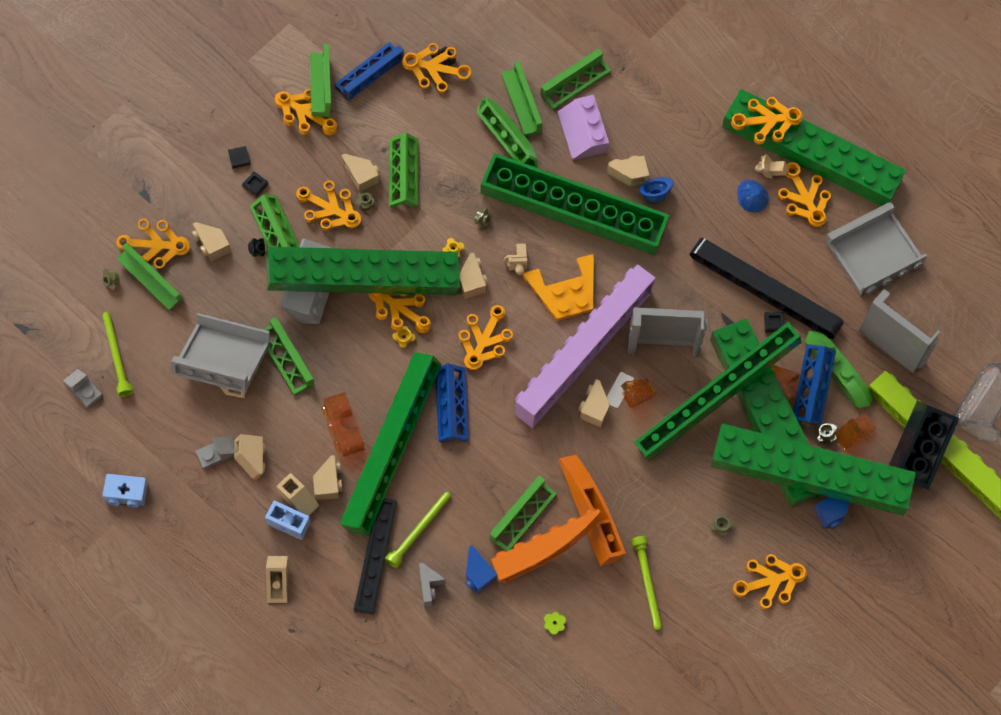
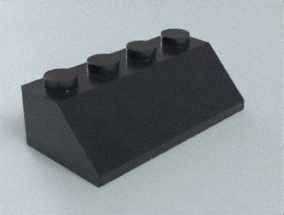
M917 400L889 466L916 472L913 484L929 490L960 418Z

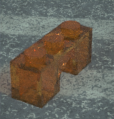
M343 392L323 399L324 406L321 409L324 418H329L330 423L327 426L330 435H335L336 441H333L336 451L341 452L342 457L365 450L358 426L346 429L340 424L344 418L352 416L346 393Z

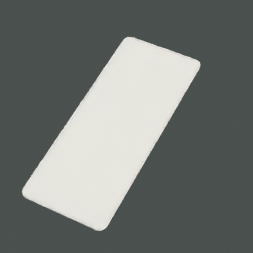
M620 372L607 395L611 406L619 407L634 380L633 377Z

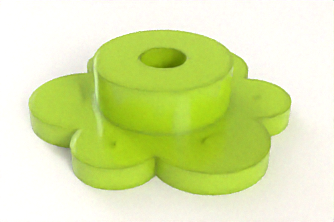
M558 612L545 615L544 621L546 623L544 628L549 630L552 635H556L559 631L565 629V616L559 615Z

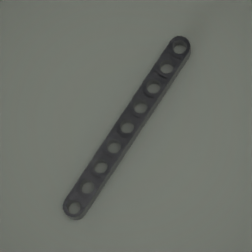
M699 238L689 253L690 257L696 262L814 331L823 333L829 339H834L844 324V321L839 316L704 238Z

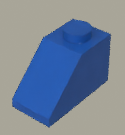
M829 497L816 504L814 510L824 529L829 527L834 529L842 524L850 502Z
M471 545L468 551L467 581L465 583L471 591L475 590L479 594L497 580V574L475 547Z

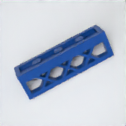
M391 42L387 43L336 82L335 87L350 101L401 62L404 57V50L399 45L395 47ZM390 49L391 51L384 56V53ZM373 61H377L370 67V63H372ZM363 72L362 74H360V75L356 78V74H357V73ZM349 82L345 87H342L344 83Z
M806 345L793 410L798 421L822 425L836 350L826 346ZM812 349L818 350L817 357L812 361ZM812 368L814 371L813 377L808 379L807 373ZM808 387L810 389L809 396L805 398L803 396L804 390ZM805 406V417H799L800 409Z
M447 363L440 367L436 377L438 441L445 443L455 439L466 442L469 441L466 368ZM454 371L459 372V381L454 376ZM455 389L460 393V399L456 396ZM456 407L461 411L460 417L456 413ZM457 425L460 427L462 435L457 434Z

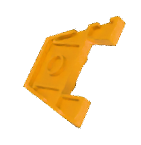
M593 254L577 258L576 262L581 273L580 277L545 286L539 269L523 273L524 280L529 283L534 293L543 301L544 306L556 321L593 311Z

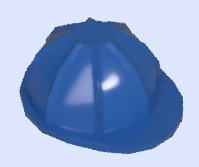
M667 177L649 180L641 185L640 193L649 203L663 202L674 185L673 180Z
M745 180L738 186V201L743 209L748 212H759L766 208L769 203V195L760 183L755 180Z

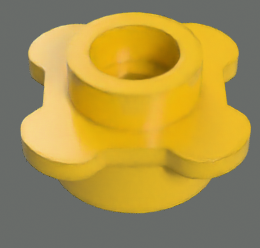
M449 238L446 247L442 251L458 252L459 258L461 250L464 249V244Z
M402 326L401 330L392 335L393 340H397L401 348L407 347L409 342L415 340V335L411 334L407 326Z

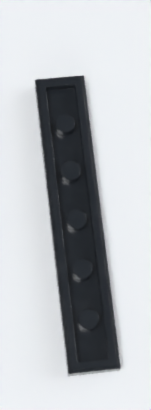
M384 498L371 528L354 612L374 615L397 500Z

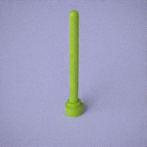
M104 312L103 320L119 381L116 387L119 397H126L133 393L132 385L129 381H126L110 313Z
M445 492L401 546L386 556L385 561L395 569L400 566L403 554L451 498L449 492Z
M646 536L634 537L631 539L632 548H635V551L638 552L655 630H660L662 624L645 549H647L646 545H648Z

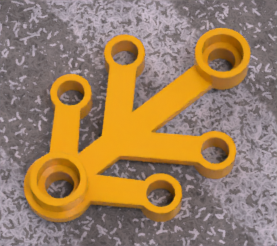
M431 43L417 54L413 52L407 53L402 59L403 67L414 72L422 89L430 87V80L424 77L420 68L428 70L437 85L439 93H445L448 90V86L441 79L438 72L458 76L461 81H467L471 77V69L467 65L455 68L440 64L447 59H454L456 57V49L453 47H448L445 52L430 61H424L422 59L428 55H436L439 52L438 45ZM436 47L437 49L436 51L432 52L430 51V48ZM454 51V54L450 56L448 52ZM414 60L415 62L414 64L410 65L408 64V61ZM467 72L468 74L467 76L463 77L461 76V73ZM422 81L428 82V84L425 86H423L421 83ZM445 85L446 87L445 89L441 90L439 89V86Z
M311 89L305 90L302 94L291 95L288 92L282 91L275 95V104L283 111V122L285 125L291 126L294 124L295 117L290 113V108L296 111L299 132L306 135L310 132V125L306 122L305 116L320 124L324 134L334 135L337 132L335 120L331 118L325 119L321 116H311V103H297L304 100L311 102V96H307L308 94L311 95Z
M775 97L767 99V108L761 105L757 99H751L748 102V109L752 112L757 111L763 116L746 118L743 114L737 113L732 117L731 125L736 130H742L745 126L765 124L761 131L757 132L754 136V142L760 145L765 142L766 135L777 122L784 123L779 130L773 132L772 139L775 142H781L791 125L795 126L801 123L803 115L798 108L792 107L788 109L779 103ZM754 103L756 107H752L750 104ZM776 109L782 114L776 115L770 110ZM761 136L763 139L759 140L757 137Z
M791 162L788 164L786 176L792 179L800 195L790 192L786 188H781L778 192V198L782 201L789 199L806 205L808 210L798 208L796 204L791 203L787 206L786 213L789 216L798 215L807 218L812 226L821 227L827 219L824 209L826 203L831 198V193L823 190L819 195L820 202L816 208L813 200L818 187L822 184V177L814 175L811 179L810 190L807 192L799 177L800 166L797 163ZM817 179V180H819L820 182H819V183H815L814 180ZM784 192L787 196H782L781 193ZM822 195H827L828 198L825 199L822 197ZM789 208H793L795 211L791 212Z
M326 181L324 183V191L328 195L329 202L311 194L310 189L307 187H300L297 190L296 196L300 203L311 202L325 209L317 212L307 210L304 213L306 222L312 223L317 219L336 215L340 218L332 221L327 218L321 220L320 225L323 231H329L331 228L343 225L353 229L360 225L361 215L353 210L350 200L351 192L348 189L340 191V199L344 201L346 211L338 206L333 181ZM328 185L333 186L331 189L326 188ZM307 192L306 195H301L300 193ZM346 193L348 197H343L342 195ZM309 214L313 215L312 218H307ZM349 217H355V219L351 221ZM324 223L330 224L328 227L323 226Z
M147 219L139 220L138 227L145 231L152 240L131 239L127 235H121L116 241L118 248L123 251L125 249L121 245L122 239H126L131 247L151 248L142 256L147 262L162 249H170L162 258L157 257L154 260V266L157 269H163L166 263L174 256L185 255L190 249L189 241L185 237H177L165 220L158 221L157 228L159 231L164 232L171 241H163L152 229ZM142 222H147L145 228L141 227ZM166 223V228L160 229V224ZM178 243H183L182 249L177 248ZM162 260L163 265L157 266V261Z
M368 293L370 299L376 303L377 319L384 320L387 318L388 310L384 307L383 301L389 305L392 318L391 328L393 330L399 331L402 329L403 320L399 318V312L415 323V330L417 332L425 334L430 330L431 322L427 317H419L405 307H422L425 303V297L422 294H417L414 298L393 299L392 295L406 297L409 294Z
M495 305L491 308V318L483 334L478 326L477 315H468L467 324L471 327L477 342L475 350H473L469 341V331L462 330L459 333V340L463 343L467 353L464 358V364L470 370H478L482 367L484 361L496 357L502 358L505 355V348L502 345L495 346L493 351L483 354L482 352L486 347L504 341L509 342L513 338V332L510 329H504L502 334L490 337L497 322L505 318V309L500 305ZM495 310H500L501 313H500V314H496L494 311H495ZM474 318L476 321L471 323L469 319ZM509 333L511 336L506 338L504 334ZM466 334L468 337L463 339L461 335ZM501 349L503 352L498 354L496 350ZM476 358L477 361L473 363L470 359Z
M769 554L765 559L766 566H776L784 571V573L777 574L760 565L756 560H749L746 565L747 571L750 573L757 572L767 578L750 583L739 580L733 586V593L736 597L743 598L749 591L770 586L765 597H762L759 602V606L763 610H767L772 605V598L780 583L789 580L785 590L778 596V601L781 604H787L791 599L790 594L795 584L801 583L807 576V571L803 565L799 563L789 565L777 559L774 554ZM768 558H773L775 563H769ZM751 563L755 564V565H756V568H755V569H751V568L749 567V564H751ZM793 571H798L800 576H794ZM738 587L743 588L744 592H743V593H739V592L737 591V588H738ZM781 595H786L788 600H782ZM767 600L769 602V605L764 606L762 604V601Z

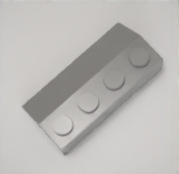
M302 239L299 246L304 248H331L308 239ZM284 291L279 307L301 324H319L329 292Z

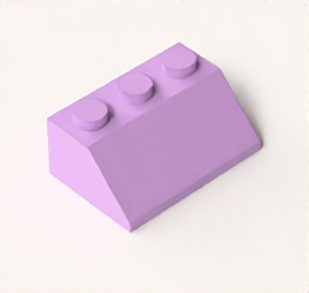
M594 95L577 98L558 111L572 161L608 153L609 140Z

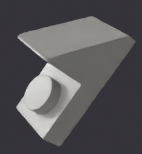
M79 369L63 380V383L87 408H90L103 397L101 392L89 381L88 376Z
M232 436L212 438V444L195 451L203 470L234 457V441Z
M419 563L424 607L432 606V600L435 599V591L432 586L445 585V579L424 563Z

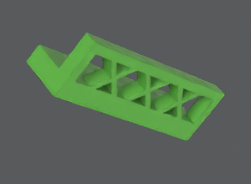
M323 44V53H310L311 116L330 117L329 44Z
M598 48L541 86L540 95L553 111L611 73V69L603 61V52ZM600 64L604 71L594 73L593 68ZM582 75L590 76L588 82H578L579 77ZM567 85L576 86L573 92H565L564 87ZM553 94L561 95V100L555 104L549 98Z
M520 61L514 62V69L502 72L501 76L521 131L525 137L542 133V120Z
M403 133L389 139V206L392 208L401 204H406L412 208L418 206V138L408 133ZM400 142V146L396 151V143ZM400 157V163H399V165L396 167V162H397L398 158ZM400 174V180L396 184V178ZM400 191V199L396 200V195Z
M263 194L249 206L268 247L300 246L276 195ZM261 204L263 206L262 215H260L257 209ZM267 219H269L271 223L269 230H267L265 226ZM274 235L278 238L277 246L273 244Z
M125 243L122 246L125 250L117 260L164 306L172 311L184 297L128 243Z
M277 317L269 320L270 326L263 329L266 331L273 330L276 335L274 342L270 341L272 349L269 346L267 351L295 396L314 386V380ZM275 347L284 348L285 353L283 357L275 356ZM285 362L294 365L292 373L284 371L283 366ZM295 377L302 379L305 384L295 389L292 382Z
M539 475L489 534V539L502 550H511L556 497L557 493L545 485L544 478ZM541 489L550 495L547 500L538 501L537 494ZM530 505H536L537 512L534 515H526L525 508ZM524 519V527L521 530H513V522ZM511 534L512 542L508 546L499 541L503 535Z

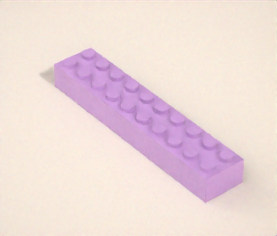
M638 264L634 269L630 268L626 272L625 279L622 282L616 283L610 296L606 295L600 303L602 305L598 309H593L589 315V320L579 325L576 330L577 333L574 336L571 335L564 343L566 346L562 350L558 349L555 352L550 364L546 363L540 370L541 374L537 378L533 377L528 383L527 390L525 392L521 391L515 398V415L532 429L632 316L633 308H639L651 295L655 277Z

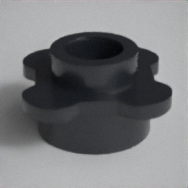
M253 238L249 242L248 250L253 257L265 255L264 239L259 238L257 240Z

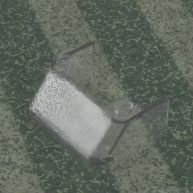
M991 362L982 368L953 415L960 418L957 424L960 428L985 443L1001 445V432L994 424L1001 413V363Z

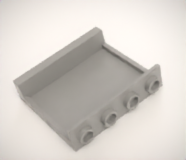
M891 202L828 233L825 239L826 245L860 296L865 293L867 295L873 293L877 287L890 284L896 277H904L913 268L915 270L919 269L924 265L927 257L926 253L920 254L893 214L895 207Z
M883 289L872 302L859 332L914 373L917 368L921 370L926 364L927 359L939 342L937 337L940 331L938 330L932 338H929L885 304L890 293Z
M634 307L628 332L627 354H635L637 343L693 346V358H696L697 351H701L708 319L704 318V311Z
M197 313V325L180 356H174L171 360L172 374L246 393L270 346V331Z

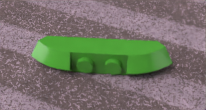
M489 97L482 99L477 108V114L513 160L537 168V157L532 145L508 114Z
M809 330L804 341L806 345L826 346L836 350L831 378L856 408L870 406L873 400L870 390L843 354L823 333ZM812 349V355L816 358L818 350Z

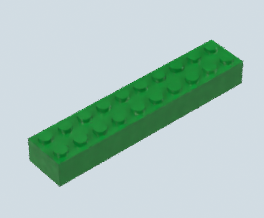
M740 89L724 117L722 127L755 143V134L760 132L765 124L745 126L742 130H736L731 125L732 117L737 113L743 114L746 118L763 116L757 111H750L748 109V102L751 99H757L761 105L767 108L766 101ZM750 104L752 107H756V104ZM776 109L770 110L776 115L782 114ZM804 119L798 125H791L781 142H775L772 139L773 132L779 130L784 123L777 122L766 135L765 142L759 145L880 206L891 202L906 172V169ZM761 136L757 137L759 140L763 139Z
M496 153L493 154L481 182L480 194L654 256L657 253L670 216L669 214Z
M268 247L266 253L267 291L456 295L460 288L458 252Z
M747 318L712 331L710 338L725 371L760 344ZM771 367L736 394L754 432L809 445ZM780 485L791 508L823 496Z
M723 423L719 430L711 463L713 468L902 516L905 515L909 507L916 473Z

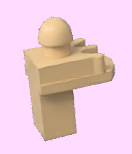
M767 154L761 156L762 162L755 166L756 172L762 173L766 178L770 179L773 176L786 175L788 164L785 161L773 162Z
M516 244V255H507L503 260L504 265L509 268V271L515 270L518 275H522L524 270H527L526 244Z

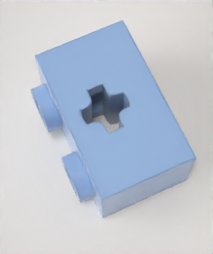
M106 474L103 498L107 504L118 506L119 504H127L128 507L132 508L144 506L148 482L143 477Z
M273 501L265 516L267 525L300 540H303L311 524L310 516L277 501Z

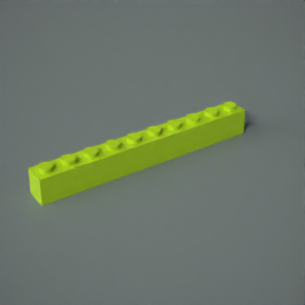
M885 370L869 385L868 389L873 399L905 428L917 400L912 396L908 388L899 384L897 378ZM953 433L941 463L1001 519V479L997 476L994 469L987 467L983 463L982 458L972 453L968 449V445L964 441L959 440Z

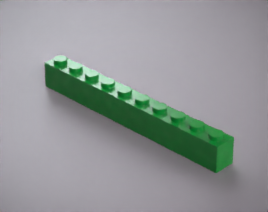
M787 322L634 441L637 448L648 462L801 344V336Z
M414 352L399 389L394 396L393 403L387 412L383 426L380 428L379 435L365 463L363 472L357 481L353 495L350 497L349 504L342 516L340 525L350 533L368 536L442 365L434 355Z

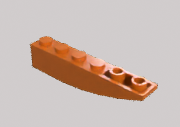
M577 455L559 458V463L580 517L584 516L586 511L594 508L596 510L600 509L604 514V517L587 533L599 565L604 566L618 562L626 554V551L599 489Z
M590 509L585 512L584 516L580 518L573 517L567 521V524L561 527L560 525L554 526L546 534H537L531 537V541L515 544L513 546L514 549L498 552L491 561L499 580L505 584L555 559L584 537L604 517L603 512L600 509Z

